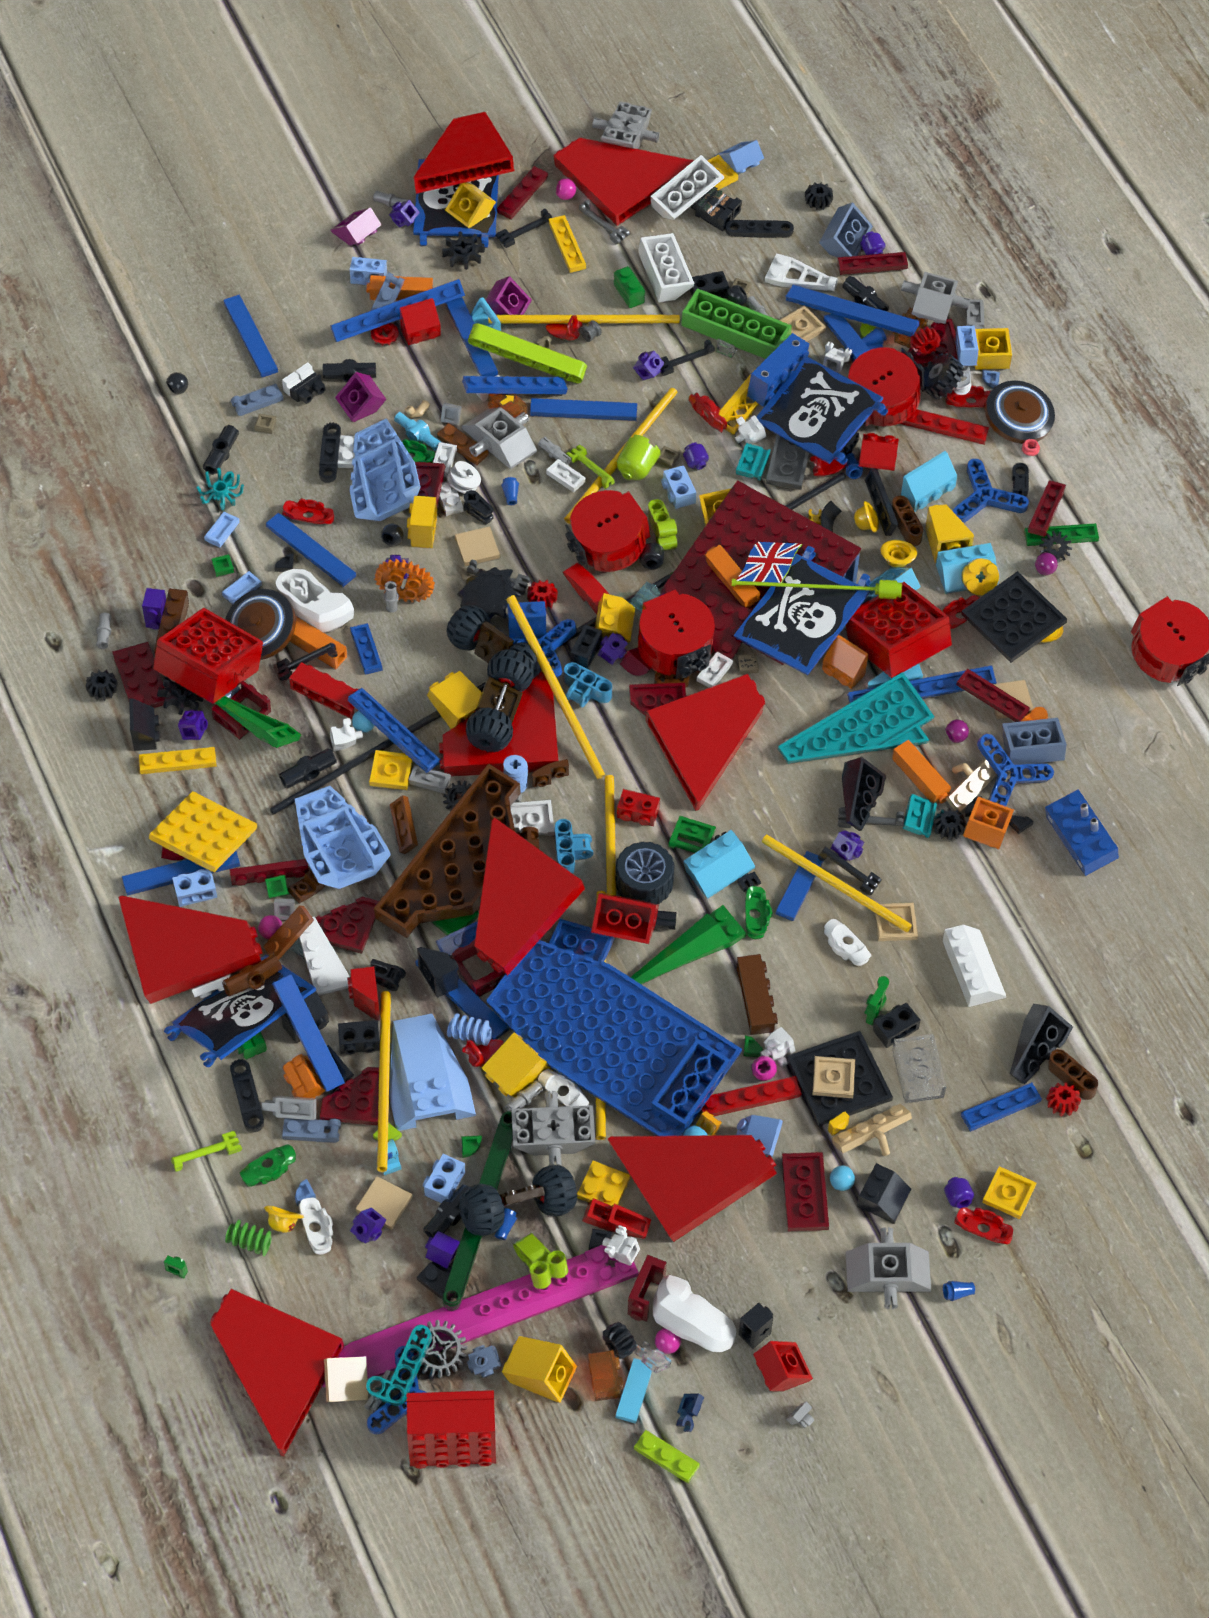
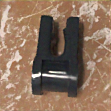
M470 490L464 494L465 512L484 525H487L494 519L492 514L494 508L478 492Z
M372 959L370 966L374 967L376 984L390 991H397L399 982L406 976V971L397 965H391L376 959Z

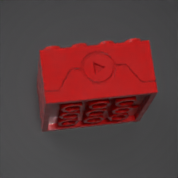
M902 582L901 597L881 599L878 595L860 605L846 624L848 641L868 653V659L891 678L952 645L949 616L905 582Z
M202 608L157 640L153 669L214 704L240 685L241 681H245L259 670L263 641L206 608Z
M494 1390L407 1393V1439L410 1467L414 1466L415 1468L423 1469L427 1466L446 1468L449 1465L468 1467L470 1464H479L480 1466L496 1464Z

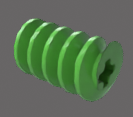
M238 1219L235 1224L232 1223L229 1226L225 1236V1243L232 1241L234 1246L239 1245L242 1249L247 1247L248 1251L252 1252L254 1250L256 1254L262 1253L265 1257L271 1244V1231L263 1235L264 1228H260L256 1232V1225H253L249 1230L248 1223L246 1222L241 1227V1220Z

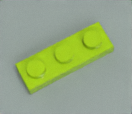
M647 1430L644 1431L634 1446L635 1451L686 1483H689L700 1466V1463Z

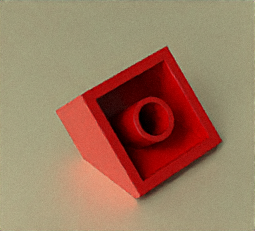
M433 298L400 307L401 332L408 346L441 336V324Z
M875 433L863 434L859 466L895 471L899 438H895L892 435L878 436Z
M374 967L350 969L351 977H347L349 999L354 1000V1006L374 1020L380 1021Z
M770 1341L753 1354L756 1365L761 1370L765 1384L770 1391L783 1392L813 1379L796 1342Z

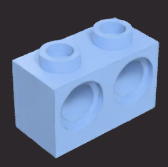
M352 257L350 265L351 284L367 285V282H370L371 275H387V260Z
M957 326L955 344L958 361L963 366L977 365L978 344L975 326Z
M684 465L665 470L661 483L663 489H667L669 502H673L675 509L695 504L696 490Z
M201 869L190 874H180L172 878L179 907L217 898L213 876L208 869Z
M442 1154L440 1160L437 1159L434 1162L431 1176H427L423 1183L425 1196L440 1203L452 1197L465 1174V1163L445 1154ZM447 1168L452 1169L451 1172H444L443 1170ZM436 1185L443 1186L441 1189L434 1188Z

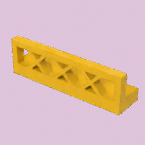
M751 374L720 410L719 415L724 417L727 422L736 420L741 416L746 421L759 404L756 401L754 403H746V399L749 398L747 397ZM739 409H745L746 413L742 415H737L736 411ZM736 421L734 427L727 424V429L724 430L735 434L739 429V425Z

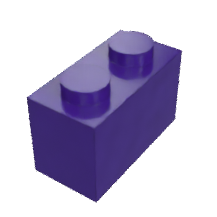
M146 588L142 604L146 628L159 629L166 603L165 590Z

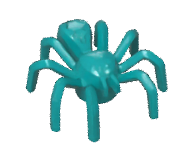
M217 468L218 481L211 485L208 471L205 472L208 487L213 489L202 492L199 486L196 488L200 495L211 493L207 500L203 496L200 497L203 504L209 503L212 497L218 501L221 499L219 505L223 511L225 509V497H227L232 506L236 505L235 499H232L228 493L239 497L243 493L244 484H241L238 494L230 491L238 487L240 475L237 474L236 484L232 486L234 484V473L232 471L226 472L223 476V481H221V468Z

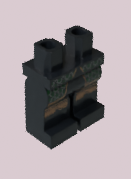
M713 187L701 197V200L698 199L690 207L696 211V217L703 219L723 232L726 229V223L734 220L741 212L742 200L737 197L732 199L724 192L717 190L718 188Z

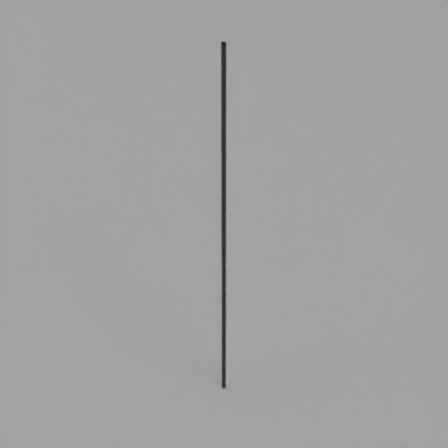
M843 472L787 504L786 507L791 510L795 509L846 479ZM673 572L625 600L630 604L637 602L664 586ZM597 616L585 624L594 627ZM585 624L579 626L576 634L565 643L579 636ZM484 682V683H482L481 685L477 686V688H478L481 692L483 691V688H484V685H485L486 682ZM436 710L407 727V729L414 733L438 719L441 715ZM390 739L385 740L271 807V813L274 815L295 803V798L314 792L375 756L376 750L383 751L394 743Z

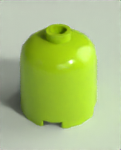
M635 434L625 444L617 459V468L625 479L636 481L644 479L660 457V449L657 445L653 447L648 443V438Z

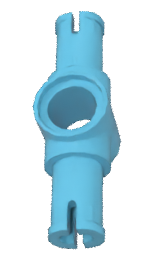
M402 412L396 414L394 421L405 428L406 435L410 440L420 441L427 444L434 451L437 450L441 441L430 434L429 427L423 420H411Z

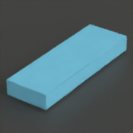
M636 1358L633 1359L615 1418L636 1424L654 1368L653 1363Z

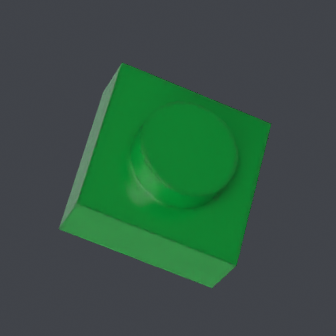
M229 554L211 558L216 577L234 573Z
M285 875L265 879L269 899L289 895Z
M167 1255L164 1260L165 1270L184 1279L188 1273L185 1261L180 1257L175 1256L173 1258Z

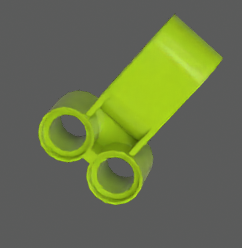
M659 499L651 500L648 503V518L656 536V543L661 545L664 551L677 548V526L675 520L670 518L663 501Z
M532 1233L513 1243L516 1254L529 1267L532 1283L535 1288L544 1289L550 1285L552 1277L558 1279L568 1274L565 1254L559 1250L550 1252Z

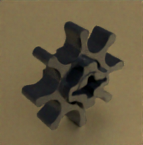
M459 231L458 240H451L449 237H446V246L450 248L442 249V257H452L450 258V267H453L457 262H461L464 264V269L467 270L469 261L481 263V255L477 253H484L485 245L483 243L475 244L477 243L476 234H473L469 239H465L462 236V232Z
M164 677L163 686L166 688L159 687L157 691V697L167 698L164 700L163 708L167 709L168 706L174 705L179 709V715L183 714L184 707H190L193 711H198L199 703L196 701L203 702L204 698L182 685L171 681L168 677Z

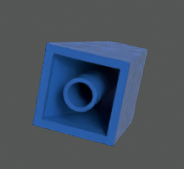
M545 601L518 602L536 639H540L546 634ZM508 604L509 637L526 639Z

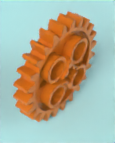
M389 559L388 563L383 561V564H379L374 579L377 581L376 585H380V590H385L387 582H395L397 585L396 591L399 595L398 600L402 598L405 602L410 600L412 603H414V600L420 602L421 599L426 600L427 597L430 598L435 584L433 577H430V572H425V568L420 569L419 564L414 566L412 561L406 563L404 559L402 562H399L398 559H395V562ZM406 573H408L409 575L407 577L405 587L402 589L401 585Z

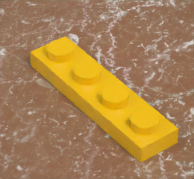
M566 216L550 218V228L569 272L572 273L586 269L585 260Z
M215 747L139 754L140 774L217 767Z

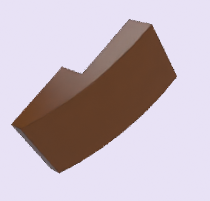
M568 759L547 764L532 773V787H545L551 785V778L569 776Z
M311 870L305 873L304 879L288 886V891L300 904L327 885L318 883Z

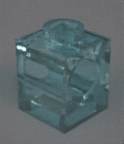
M646 582L631 599L630 603L642 612L643 603L658 597L661 593L654 584Z

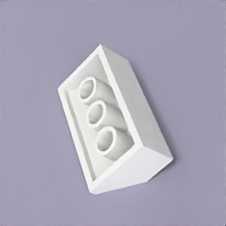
M700 155L651 196V205L663 218L674 220L723 180L724 176Z
M673 233L642 237L640 239L638 253L658 302L676 300L694 286V281Z
M966 925L945 929L943 944L968 1007L1006 998L980 930Z

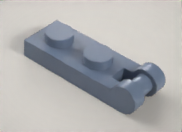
M388 272L371 310L395 302L405 279L394 277V274ZM390 283L396 285L394 289L389 287Z
M273 384L243 396H234L231 399V403L236 407L237 414L242 416L283 401V395L277 384Z
M284 1118L282 1138L283 1140L336 1143L339 1142L340 1134L338 1129L341 1128V1121L338 1119L303 1120ZM325 1129L330 1130L329 1133H324Z

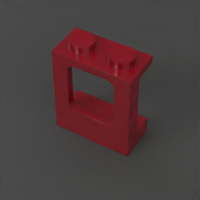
M241 681V689L230 699L241 703L244 699L248 698L261 708L259 713L267 716L271 712L270 699L266 695H261L257 692L253 685H248L246 682ZM217 704L211 708L213 720L239 740L249 732L248 729Z
M473 940L471 944L457 948L452 953V959H455L459 967L457 971L467 986L480 997L495 989L505 974L494 970L478 980L472 978L463 961L478 953L474 946L475 940Z
M650 1255L646 1256L628 1297L627 1315H630L632 1319L648 1321L649 1301L645 1300L644 1296L651 1282L659 1285L663 1277L666 1276V1261Z

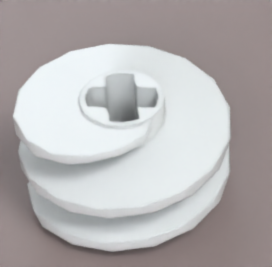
M458 461L447 474V481L456 491L466 493L467 491H475L481 482V477L472 465L464 461Z

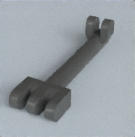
M585 200L579 205V210L611 233L610 240L614 243L619 244L621 240L625 239V236L628 237L630 235V232L622 225L616 229L591 211L589 200Z
M472 559L467 567V572L476 575L479 571L476 560ZM518 574L516 579H510L515 583L513 590L523 595L530 582V577Z
M840 807L838 827L851 828V825L846 821L845 807ZM897 812L896 818L870 816L866 823L903 827L904 812Z

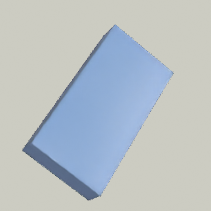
M223 512L204 536L205 541L221 547L239 524V518Z
M248 571L222 591V596L233 605L244 594L262 586V582Z

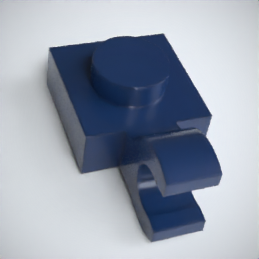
M690 1393L683 1395L677 1411L680 1417L677 1420L676 1426L684 1427L685 1425L684 1432H692L694 1428L693 1417L698 1416L704 1400L701 1394Z

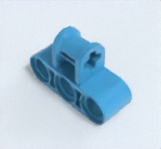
M574 662L565 665L564 683L570 687L566 694L567 700H573L583 708L591 698L600 703H608L612 699V683L608 679Z
M560 819L555 823L557 863L573 874L575 872V860L588 859L593 856V850L591 849L592 837L589 834H573L571 822L567 819Z

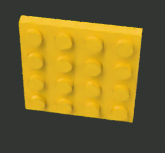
M192 791L149 834V839L215 872L257 829V823Z

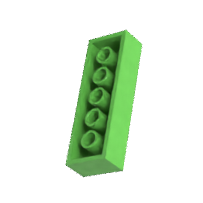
M698 288L682 312L681 326L764 359L776 350L791 335L792 325Z

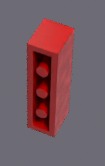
M301 662L289 677L290 689L350 719L358 711L347 700L348 696L359 689H354L345 682L338 681L329 674L316 670L311 665Z

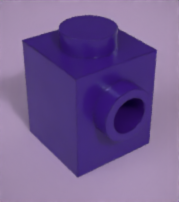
M437 1231L434 1238L430 1237L426 1243L425 1248L428 1250L425 1258L448 1268L456 1256L460 1241Z

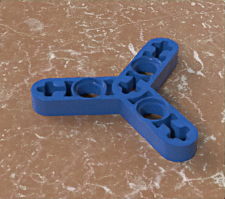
M979 459L968 461L967 474L974 493L953 509V512L963 523L967 522L986 506L1016 513L1027 511L1029 500L1026 496L992 488L983 462ZM982 479L985 483L978 484L975 480ZM1004 497L1007 499V502H1000L998 498ZM973 502L977 504V507L972 508L968 504Z
M571 619L561 621L544 636L537 639L546 658L552 657L547 660L550 666L554 667L552 670L556 677L562 674V667L554 650L577 632L576 623ZM511 638L514 640L513 645L520 642L528 643L526 639Z
M985 734L978 739V749L998 776L989 796V801L996 803L997 800H1001L998 804L1006 806L1015 784L1044 783L1054 775V770L1049 764L1014 765L991 734ZM985 741L990 742V744L987 746H985L983 743ZM995 754L1001 756L1002 763L998 764L994 761L993 757ZM1023 769L1030 771L1031 777L1029 779L1023 776ZM1042 770H1044V772H1047L1048 775H1046V776H1045L1044 774H1038V775H1036V773H1039V772H1041ZM1007 771H1010V775H1011L1012 777H1010V778L1007 780V782H1004V780H1006V778H1007V776H1008V774H1007L1006 772H1007ZM999 786H1003L1006 789V795L999 794Z
M401 1346V1347H399L398 1349H396V1352H395V1363H396V1367H397L398 1362H399V1360H400V1358H398V1357H400V1356L402 1355V1352L404 1351L405 1346ZM409 1352L408 1355L410 1356H408V1359L414 1361L412 1360L414 1353ZM403 1370V1371L400 1372V1374H399V1379H400V1380H402V1379H401L402 1374H403L404 1372H409L408 1370ZM416 1375L409 1393H426L419 1389ZM400 1391L392 1400H399L402 1392ZM407 1402L404 1403L405 1409H403L402 1405L397 1406L400 1411L396 1416L388 1414L387 1410L392 1405L385 1403L369 1416L367 1420L368 1430L375 1435L383 1433L407 1414ZM384 1412V1415L389 1420V1422H386V1419H384L380 1423V1428H378L377 1426L372 1427L373 1420H381L383 1418V1415L381 1413Z

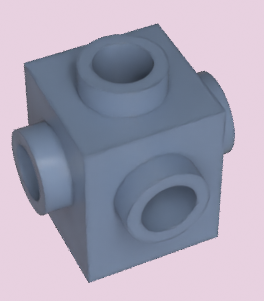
M482 1345L472 1349L473 1353L468 1354L470 1360L467 1361L471 1373L474 1372L475 1375H481L482 1378L493 1375V1370L502 1367L495 1346L485 1348Z

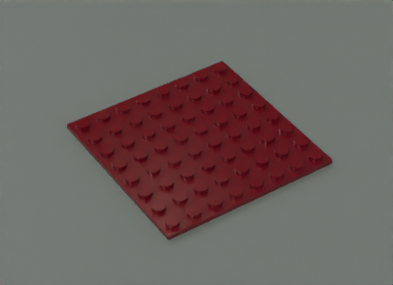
M737 480L658 595L660 596L676 589L679 595L687 594L701 601L706 591H709L741 605L706 562L705 554H707V551L718 545L724 548L742 571L750 551L757 542L802 544L796 552L800 556H803L806 548L811 546L815 549L816 555L810 561L842 577L861 551V547ZM754 585L760 592V600L771 587ZM759 601L753 604L748 609L753 610L759 603ZM746 644L747 646H749V647L753 648L754 650H756V651L762 653L763 655H765V656L769 657L770 659H772V660L778 662L779 664L784 665V663H782L781 661H779V660H777V659H775V658H773V657H771V656H769V655H767V654H765V653H763V652L757 650L756 648H754V647H752V646Z

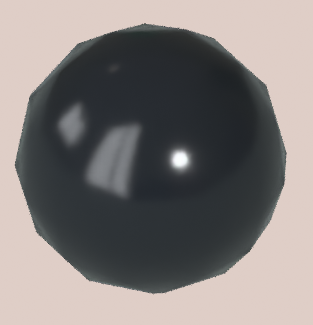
M733 285L726 292V300L742 306L747 300V294L740 285Z
M174 372L168 376L166 384L171 392L180 395L187 390L188 379L184 374Z
M391 523L384 526L381 531V538L385 544L397 546L402 542L404 533L399 525Z

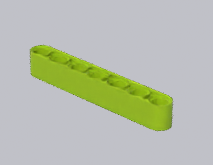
M479 323L473 324L468 338L469 344L556 377H563L564 380L576 384L582 383L587 369V365L580 360Z

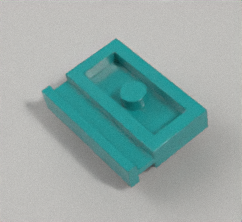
M746 443L736 468V475L752 479L754 477L760 481L770 457L771 449L764 450L763 447Z
M911 794L902 829L918 835L922 834L929 838L937 803H931L925 798Z

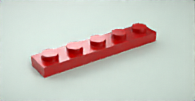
M918 409L909 419L900 423L985 445L989 432V427Z
M796 1076L713 1094L707 1100L701 1112L707 1111L715 1117L801 1097V1091Z

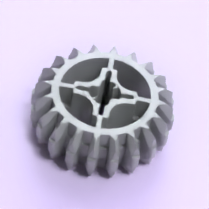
M439 1320L435 1321V1327L432 1326L430 1321L427 1322V1327L432 1334V1346L428 1348L421 1366H424L423 1374L427 1372V1369L431 1370L430 1377L434 1376L435 1371L438 1372V1378H442V1371H445L447 1377L450 1376L449 1369L451 1368L453 1372H457L458 1369L455 1364L462 1366L463 1362L459 1358H466L467 1354L461 1352L462 1350H467V1345L460 1344L466 1338H458L462 1331L458 1330L454 1333V1324L451 1325L450 1329L446 1328L448 1321H444L443 1327L440 1326ZM425 1331L422 1332L423 1334H417L419 1337L418 1344L413 1342V1345L421 1348L419 1344L421 1339L427 1337ZM436 1332L447 1334L452 1340L442 1341ZM436 1343L439 1347H445L442 1350V1355L439 1354L438 1351H432L433 1349H435ZM456 1346L454 1359L447 1363L446 1351ZM416 1350L410 1351L417 1353V1355L412 1357V1360H416L419 1357V1352ZM436 1357L441 1366L433 1365L425 1358Z

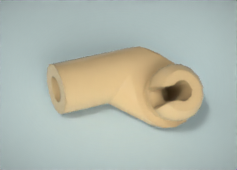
M423 400L418 408L407 406L405 408L406 416L409 418L423 416L430 406L429 402Z

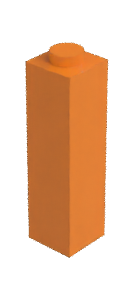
M370 276V282H367L366 292L370 293V300H376L386 276ZM401 277L405 281L396 301L432 289L433 278ZM390 283L389 287L392 289H394L396 286L393 283Z
M721 545L712 547L707 551V554H705L707 564L742 606L749 608L760 600V592L754 585L732 586V579L737 580L742 570Z
M296 616L295 631L289 642L308 653L329 643H334L338 654L337 657L332 658L326 653L317 659L337 669L347 658L346 646Z
M909 740L894 748L892 760L931 803L942 804L946 802L951 786Z

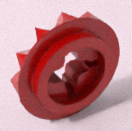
M392 323L371 330V339L376 344L380 343L382 346L384 344L390 346L391 342H396V339L399 337L398 328Z

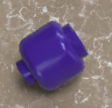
M870 231L862 236L860 245L866 255L883 254L886 244L879 233Z
M697 442L687 445L684 448L683 458L688 467L691 469L696 468L697 470L706 467L709 455L702 444H697Z
M953 1177L944 1187V1193L952 1207H957L958 1209L967 1207L974 1198V1192L965 1178Z

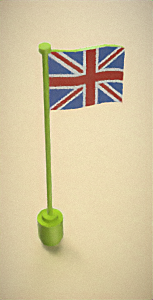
M757 542L750 551L746 565L737 580L732 579V586L756 585L875 591V595H879L881 599H896L901 597L902 583L897 582V580H880L879 583H876L875 587L782 583L790 570L796 552L802 546V544Z

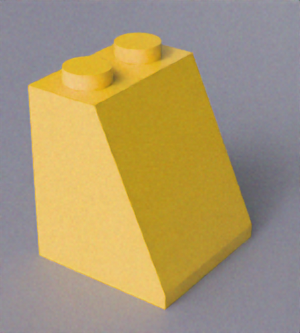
M946 504L928 507L925 530L934 563H936L937 554L940 551L973 545V533Z
M461 671L455 674L454 672L449 673L441 683L438 681L433 683L429 687L427 697L450 729L468 719L476 711L482 694Z
M515 1032L482 1067L486 1072L484 1076L490 1082H496L499 1085L498 1090L506 1097L510 1095L514 1098L517 1097L518 1092L524 1091L534 1081L538 1080L539 1075L544 1070L551 1069L547 1065V1061L538 1056V1053Z
M519 1336L512 1347L507 1362L503 1366L502 1373L511 1384L560 1403L577 1365L562 1345Z

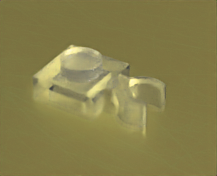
M643 1341L641 1347L636 1344V1350L633 1352L637 1356L642 1357L641 1362L655 1374L670 1368L672 1360L659 1349L652 1350L651 1345L646 1341Z

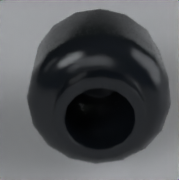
M657 543L646 544L640 556L642 566L650 570L660 568L664 563L663 547Z

